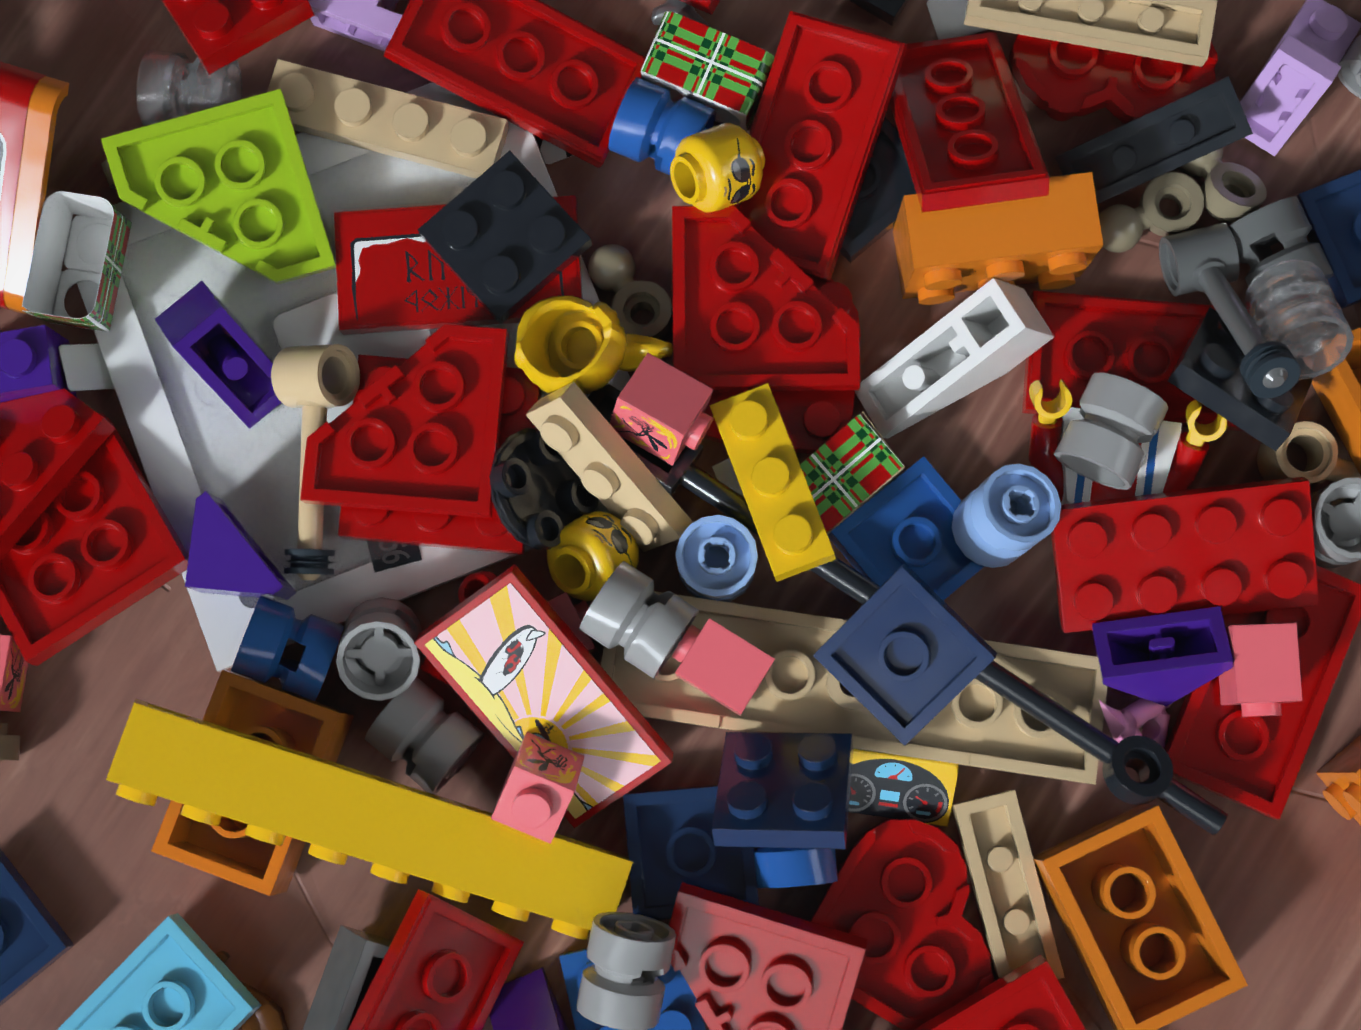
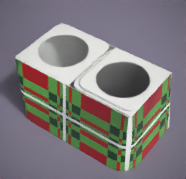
M667 11L663 15L641 68V78L669 89L671 100L674 102L679 101L683 97H688L715 108L717 113L716 122L721 124L732 123L740 126L747 132L757 113L775 57L768 51L678 13Z
M65 191L55 192L48 196L41 212L22 307L29 311L24 312L53 324L110 332L132 222L108 200L102 197ZM97 223L105 224L111 228L104 262L102 264L87 263L77 252V238L80 232L87 226ZM63 259L64 265L68 268V270L61 271ZM81 281H91L98 284L97 296L92 311L85 317L71 318L64 306L67 291L74 284Z

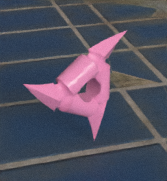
M1140 698L1122 710H1117L1099 700L1106 723L1114 740L1120 742L1130 736H1145L1153 739L1165 748L1171 716L1166 712V708H1169L1171 704L1164 706ZM1143 726V730H1142V734H1141L1139 728H1141V727Z

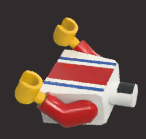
M1062 379L1060 380L1059 395L1049 402L1041 401L1043 388L1039 380L1034 381L1029 388L1031 401L1038 413L1032 416L1028 460L1032 467L1048 476L1057 489L1061 505L1187 490L1195 480L1209 450V441L1221 437L1227 426V420L1219 414L1210 424L1204 425L1196 422L1195 419L1201 411L1202 404L1197 400L1191 401L1186 409L1189 432L1181 433L1182 423L1162 421L1157 434L1153 436L1151 442L1138 443L1146 457L1131 488L1128 490L1116 489L1077 474L1064 466L1054 456L1068 424L1073 420L1084 419L1079 412L1080 408L1071 407L1072 395L1066 383Z

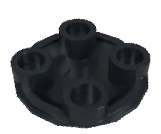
M525 428L507 437L494 455L490 472L492 502L501 523L517 541L536 550H550L561 543L560 534L564 526L584 514L593 512L597 508L599 499L585 489L580 477L556 450L547 445L538 429Z

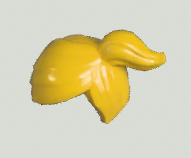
M552 296L536 302L524 312L518 325L514 361L533 384H536L548 394L572 382L584 394H590L609 383L618 369L628 372L636 371L647 353L658 359L671 357L673 346L670 342L637 334H625L616 311L611 309L606 303L596 302L592 305L589 301L575 296Z

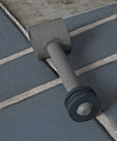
M1221 222L1162 237L1159 242V260L1165 283L1171 294L1179 296L1195 291L1205 292L1245 355L1240 365V372L1255 396L1269 399L1288 392L1300 377V365L1285 344L1276 341L1268 342L1230 285V283L1236 282L1239 277L1240 264L1236 242L1229 227Z

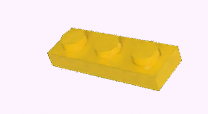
M767 383L710 405L776 582L836 560L769 384Z

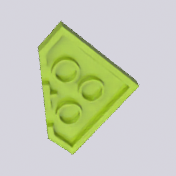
M281 89L101 138L118 196L128 205L278 285L336 268L334 256Z

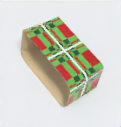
M863 411L800 464L827 535L886 487L905 468Z

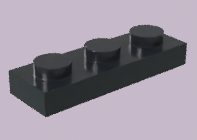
M1227 76L1055 156L1062 175L1092 172L1098 204L1253 134L1230 78Z

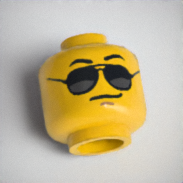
M723 123L689 135L681 140L676 148L675 157L671 162V180L675 191L684 202L692 204L703 212L711 213L748 200L756 194L762 181L765 157L758 141L751 137L743 128L732 123Z
M595 511L584 514L564 526L560 534L561 543L547 550V563L550 574L561 590L568 593L574 599L586 602L593 601L611 574L623 561L635 569L637 568L639 563L638 545L632 534L620 524L621 519L611 513Z

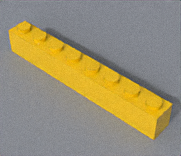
M139 699L134 701L106 778L107 781L119 784L115 794L127 800L155 806L159 796L184 804L180 814L192 820L219 826L222 816L248 824L244 834L254 839L279 846L283 845L286 836L310 843L308 854L316 858L345 865L348 855L372 862L370 873L383 879L407 884L409 876L414 875L433 881L431 892L442 897L468 903L472 893L494 900L491 910L498 914L524 922L528 921L530 912L553 919L551 929L582 940H587L593 918L596 915L605 912H617L633 864L631 860L619 853L555 833L551 844L492 820L493 813Z

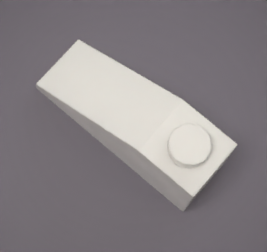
M992 278L860 383L859 390H855V393L880 435L888 439L1005 375L1055 336L1024 288Z

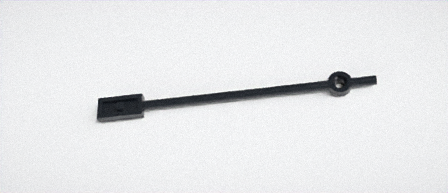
M607 383L599 390L593 391L587 398L610 424L616 400L621 391ZM621 437L670 495L674 493L679 485H682L758 535L744 496L695 465L701 457L704 445L700 443L695 451L685 446L672 466ZM837 557L836 560L810 569L861 604H864L881 587ZM994 660L975 678L1103 762L1102 772L1104 781L1109 790L1123 802L1132 805H1144L1157 798L1212 835H1216L1224 825L1228 814L1173 778L1172 761L1168 753L1153 739L1145 736H1130L1117 742ZM1126 767L1132 768L1137 772L1140 782L1134 781L1128 775Z

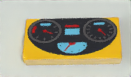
M853 749L849 812L899 820L915 819L927 824L948 827L959 764Z

